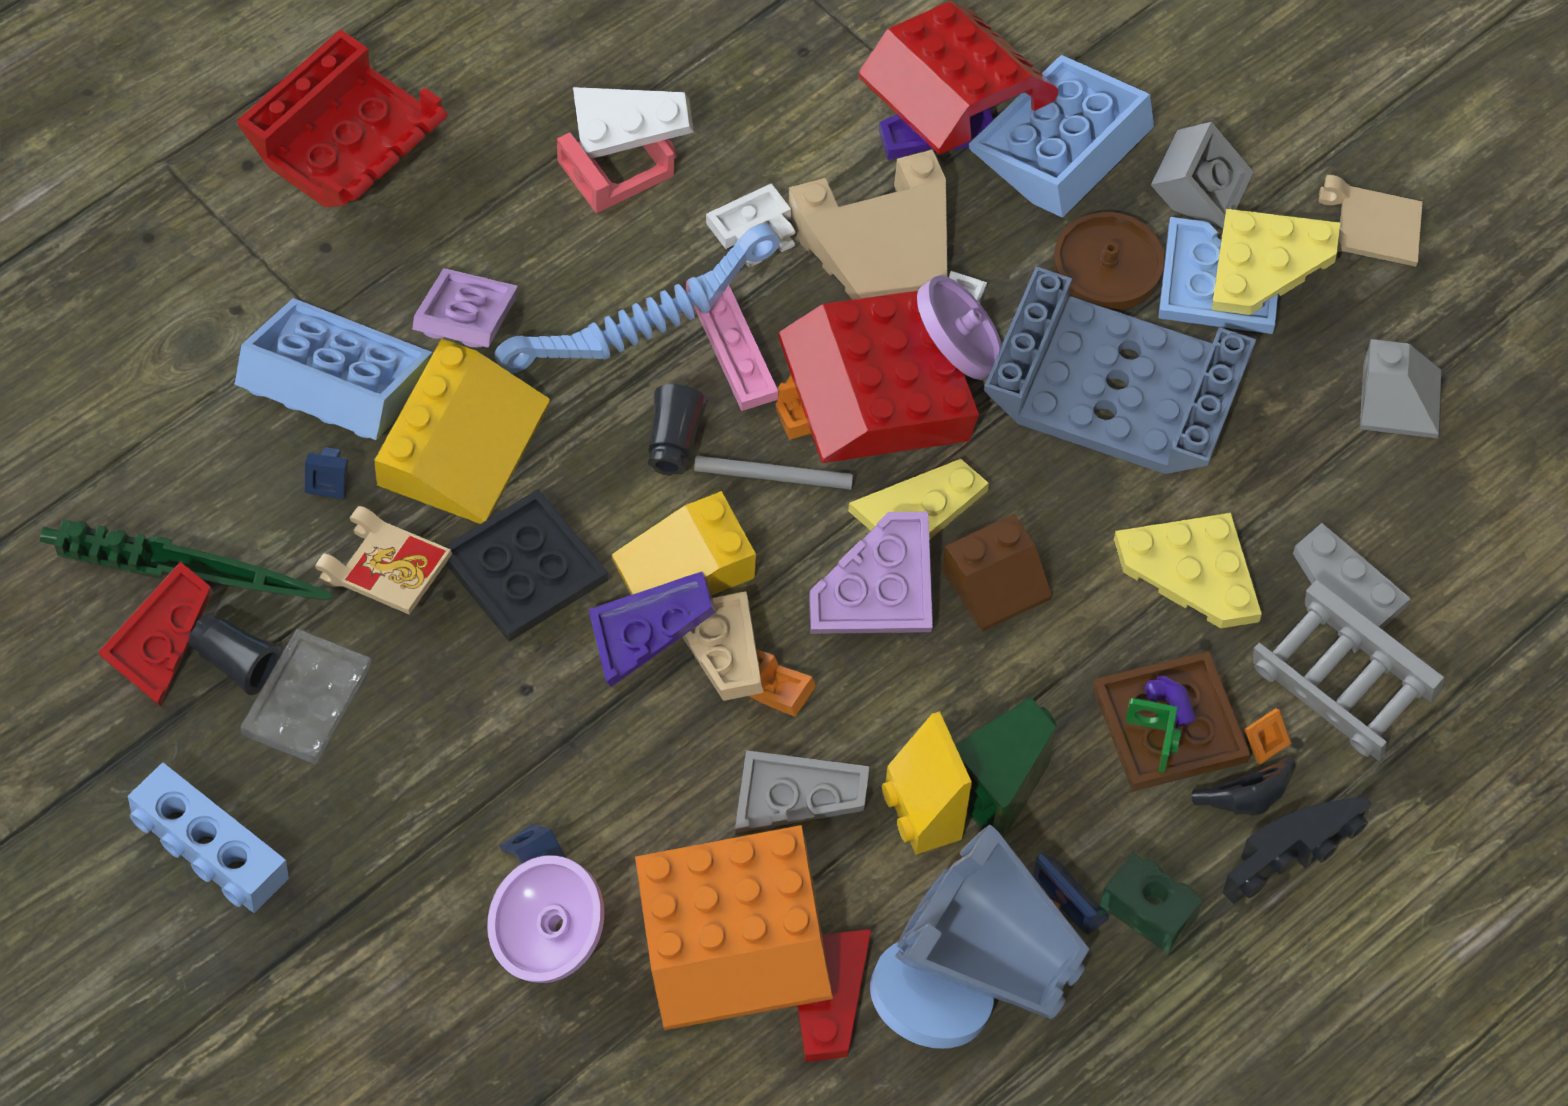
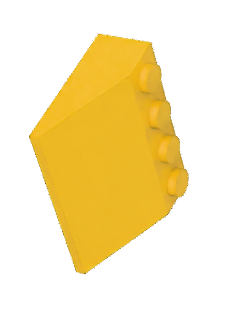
M441 338L375 458L377 486L476 523H483L491 517L547 411L550 399L478 351Z

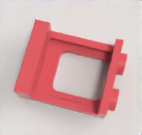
M570 132L557 138V159L559 164L596 214L673 177L674 159H676L677 155L669 139L643 145L644 149L656 163V166L622 183L615 184L610 181L595 158L590 159L581 147L580 141L577 142Z

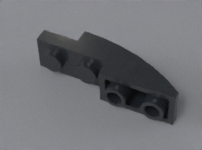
M1367 798L1324 802L1300 809L1263 827L1247 838L1241 856L1244 862L1228 874L1222 893L1235 904L1245 895L1248 898L1254 897L1265 886L1268 877L1275 872L1279 875L1283 874L1296 860L1305 869L1316 860L1320 863L1326 861L1337 850L1340 841L1347 836L1353 839L1365 829L1368 824L1366 817L1371 802Z

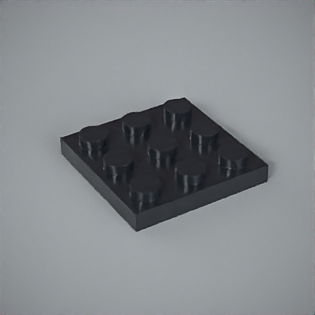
M539 489L443 546L452 552L451 557L446 562L447 567L509 642L608 581L607 570Z

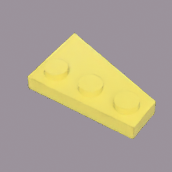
M958 459L849 503L848 511L870 531L888 512H928L930 540L988 492L989 483L962 459Z

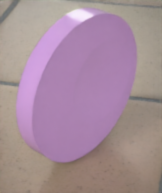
M946 276L933 277L919 288L917 294L920 316L929 335L943 355L961 372L974 379L983 380L988 378L1002 346L993 322L975 297L962 285Z

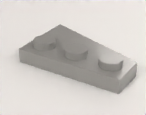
M1323 523L1295 545L1293 555L1311 584L1317 579L1379 628L1383 629L1408 607L1410 597ZM1358 647L1357 649H1351L1354 653H1356L1360 648Z
M746 750L735 834L864 811L869 766Z

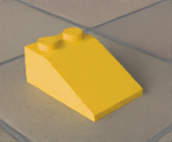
M721 491L683 506L614 552L612 560L631 595L701 571L707 576L711 595L754 579L756 553Z
M940 711L931 714L887 767L886 783L882 784V792L889 807L895 806L898 813L897 826L901 838L904 842L910 841L916 855L962 840L972 782Z

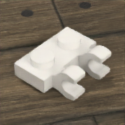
M772 184L706 214V224L725 249L735 245L747 230L760 224H768L773 228L780 240L778 249L781 252L795 246L794 241L790 237L795 234V230L790 222L787 221L791 219V208ZM748 260L745 264L750 268L762 262V260L758 262Z

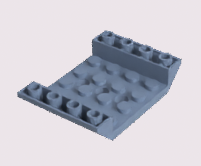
M1035 267L985 383L984 391L1017 424L1164 474L1208 466L1256 339L1219 327L1212 344L1071 297L1069 294L1072 278ZM1124 349H1131L1139 357L1129 360L1123 358L1119 352ZM1120 379L1124 381L1127 387L1120 390L1113 389L1107 384V381ZM1098 409H1107L1115 417L1103 420L1098 418L1094 412Z

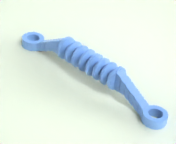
M760 224L754 226L742 235L740 240L723 257L721 262L716 265L713 271L697 278L692 277L688 279L689 292H686L681 285L677 284L674 286L676 297L674 299L665 290L660 292L661 305H658L652 297L646 298L648 310L646 312L635 303L632 305L633 318H630L622 309L618 311L619 324L616 325L609 316L604 318L606 329L604 331L594 322L588 325V328L574 333L572 336H515L509 338L497 347L494 352V358L499 366L511 374L526 369L533 363L536 357H582L589 359L593 357L594 359H608L611 357L609 348L611 344L621 353L625 351L624 338H627L633 346L639 344L637 335L639 331L649 340L653 338L652 325H655L661 333L667 331L665 322L667 318L676 327L681 325L680 312H683L689 320L695 319L693 309L695 305L703 314L710 312V309L746 261L758 262L768 258L777 250L780 240L770 225Z

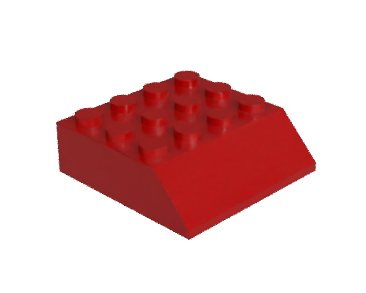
M918 291L825 303L779 332L778 338L821 463L970 441L979 413L964 373L943 355L929 335L918 309Z

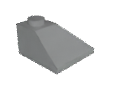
M1371 339L1363 364L1360 429L1438 438L1441 369L1408 343Z

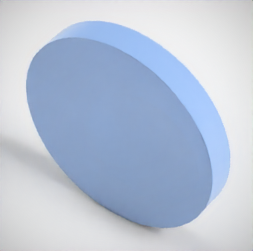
M898 942L884 951L871 976L870 994L879 1016L893 1031L913 1043L941 1049L964 1045L980 1034L992 1012L993 997L902 963L896 958L898 951H902L897 947Z

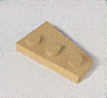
M747 592L712 598L716 613L682 636L723 701L764 693Z

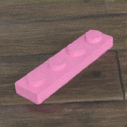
M686 281V291H687V292H689L688 281ZM728 284V287L722 292V295L710 309V312L703 314L696 305L694 308L741 411L778 400V389Z

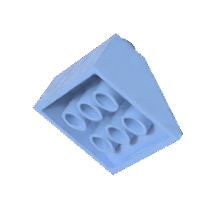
M1061 55L1042 73L1058 88L1057 98L1049 105L1033 111L1031 109V96L1025 92L1021 93L969 143V148L1031 203L1063 218L1154 127L1149 93Z
M293 298L241 345L235 385L247 389L256 396H265L283 403L289 409L300 410L316 416L324 423L336 424L354 431L360 437L377 440L393 424L421 377L433 352Z

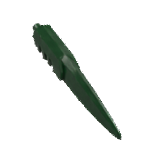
M62 519L59 530L43 527L40 533V542L54 545L59 557L142 576L162 579L163 574L169 575L181 562L204 582L310 599L330 600L334 598L329 591L295 578L234 559L172 545V539L159 536L146 538L145 535L137 534L136 537H131L124 530L117 529V531L112 530L109 532L106 526L98 525L97 529L89 527L87 522L79 520L78 522H71L66 519Z

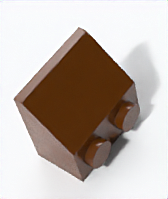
M1015 514L945 546L942 571L982 632L1051 600L1052 594L1035 543Z

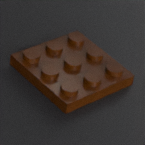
M1209 651L1094 679L1092 688L1132 792L1249 762L1250 752ZM1157 676H1167L1186 688L1196 718L1195 722L1177 727L1176 722H1174V728L1181 729L1177 754L1169 752L1164 773L1158 772L1165 730L1125 722L1130 699L1150 701L1146 695L1145 685L1150 680H1157ZM1158 700L1157 702H1155V703L1170 705V704L1164 702L1163 700ZM1142 710L1137 712L1139 715L1147 718L1158 717L1156 713Z

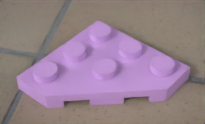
M888 512L862 541L860 540L838 562V565L810 590V634L932 631L928 512Z

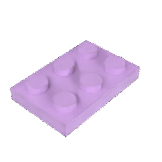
M443 268L414 315L412 330L424 332L425 335L431 338L446 337L462 341L464 345L469 347H489L516 300L518 286Z

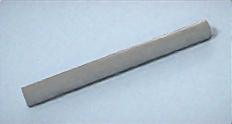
M696 456L694 471L849 490H851L853 474L704 456Z

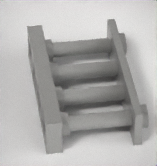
M1316 579L1306 590L1305 606L1308 612L1306 616L1273 652L1261 643H1258L1254 647V667L1264 679L1269 682L1276 680L1349 737L1351 745L1360 754L1366 757L1372 755L1380 762L1385 756L1387 743L1381 738V735L1415 697H1424L1432 703L1442 692L1444 677ZM1328 623L1338 631L1339 638L1303 677L1285 662L1319 624L1325 625ZM1359 647L1370 656L1371 663L1344 693L1334 701L1318 689L1317 686L1351 648L1357 649ZM1391 672L1402 680L1403 687L1374 720L1366 726L1349 713V710L1383 673L1388 674Z

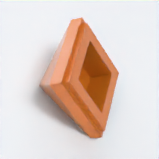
M1277 708L1245 728L1256 762L1262 764L1292 744L1281 712Z

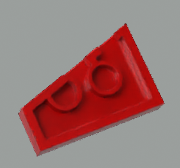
M180 562L99 650V656L161 707L189 646V635L195 628L197 621L202 617L213 593L212 588Z
M871 929L822 935L833 999L796 1006L805 1062L848 1057Z

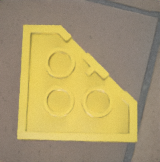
M1226 209L1212 310L1251 315L1261 309L1263 303L1277 294L1282 296L1303 283L1307 275L1320 267L1324 270L1335 263L1340 223Z
M1231 513L1115 531L1114 541L1123 573L1137 581L1139 578H1142L1159 588L1158 593L1184 608H1187L1189 605L1208 616L1207 621L1219 628L1260 622V607Z

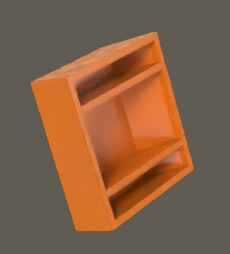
M801 825L635 857L651 971L664 1030L833 999L808 849Z

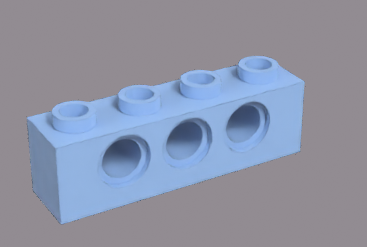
M162 763L128 795L131 809L130 818L133 823L143 832L148 833L151 830L161 838V844L171 855L177 858L182 855L192 863V869L201 879L206 882L212 879L222 887L225 897L235 906L240 907L243 904L255 913L289 879L286 860L166 764ZM176 812L183 814L180 818L174 820L166 818L168 815ZM203 837L214 838L213 841L207 844L197 843ZM235 861H241L245 863L242 867L237 869H231L227 867L230 863Z

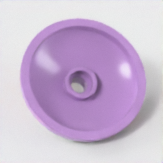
M541 856L519 865L503 880L497 889L488 914V938L496 959L512 975L534 983L554 982L574 973L591 956L602 933L604 902L600 888L593 876L584 867L564 857ZM563 919L562 927L557 931V923Z

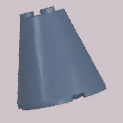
M989 825L960 851V855L963 857L954 862L950 869L946 867L926 893L900 937L897 947L902 951H898L896 958L913 968L1052 1019L1058 1014L1065 1003V998L1062 997L1064 985L1072 986L1082 975L1085 969L1082 961L1089 948L1000 833Z

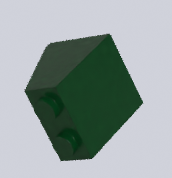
M1029 697L955 745L972 782L967 813L982 830L991 825L1000 833L1003 839H1005L1049 766L1056 723L1049 710L1045 707H1039L1032 697Z

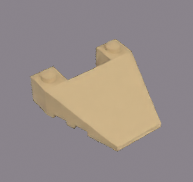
M933 150L897 159L894 182L897 192L838 207L826 178L789 187L788 206L791 208L790 221L800 244L808 252L812 251L823 262L822 267L830 276L834 274L845 286V292L853 300L918 291L922 285L935 276L947 277L946 178Z

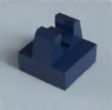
M324 447L321 454L308 453L305 461V493L344 499L348 488V459L339 458L341 454L340 449Z

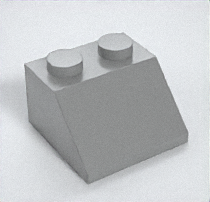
M1212 122L1177 130L1151 186L1172 210L1223 228L1226 209H1237L1254 171Z

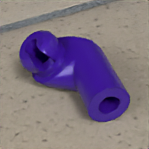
M1157 676V680H1150L1146 683L1145 691L1150 701L1157 702L1158 700H1163L1171 706L1177 707L1175 716L1177 727L1196 721L1188 692L1183 685L1167 676Z

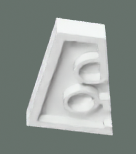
M573 87L580 144L590 159L694 132L690 102L685 92Z

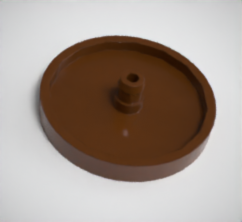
M1115 212L1091 213L1072 221L1059 235L1053 257L1054 273L1072 278L1069 296L1113 311L1133 308L1150 298L1161 282L1165 263L1164 251L1155 233L1141 221Z

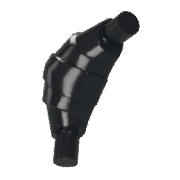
M1283 757L1277 765L1268 766L1258 772L1250 773L1223 784L1214 785L1212 788L1194 789L1192 791V802L1195 806L1211 805L1214 808L1231 811L1235 815L1263 814L1268 811L1270 806L1282 798L1296 764L1292 758Z

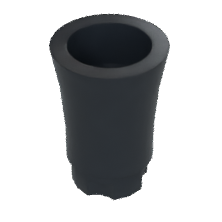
M666 384L657 387L654 391V416L648 448L650 453L648 465L657 473L668 476L674 474L682 475L686 471L687 461L691 459L698 427L708 405L707 397L692 387Z
M210 614L202 616L197 621L188 639L189 646L197 650L200 657L230 677L248 695H256L264 690L277 674L282 662L283 652L280 646L260 639L238 628L226 619H219Z

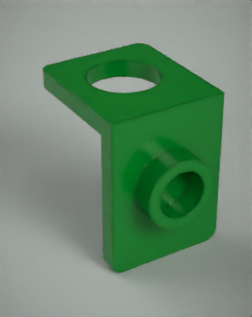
M1131 698L1127 709L1126 723L1165 730L1158 772L1164 773L1169 752L1177 754L1181 729L1174 728L1177 707ZM1142 710L1156 713L1158 717L1147 718L1139 715L1137 712Z

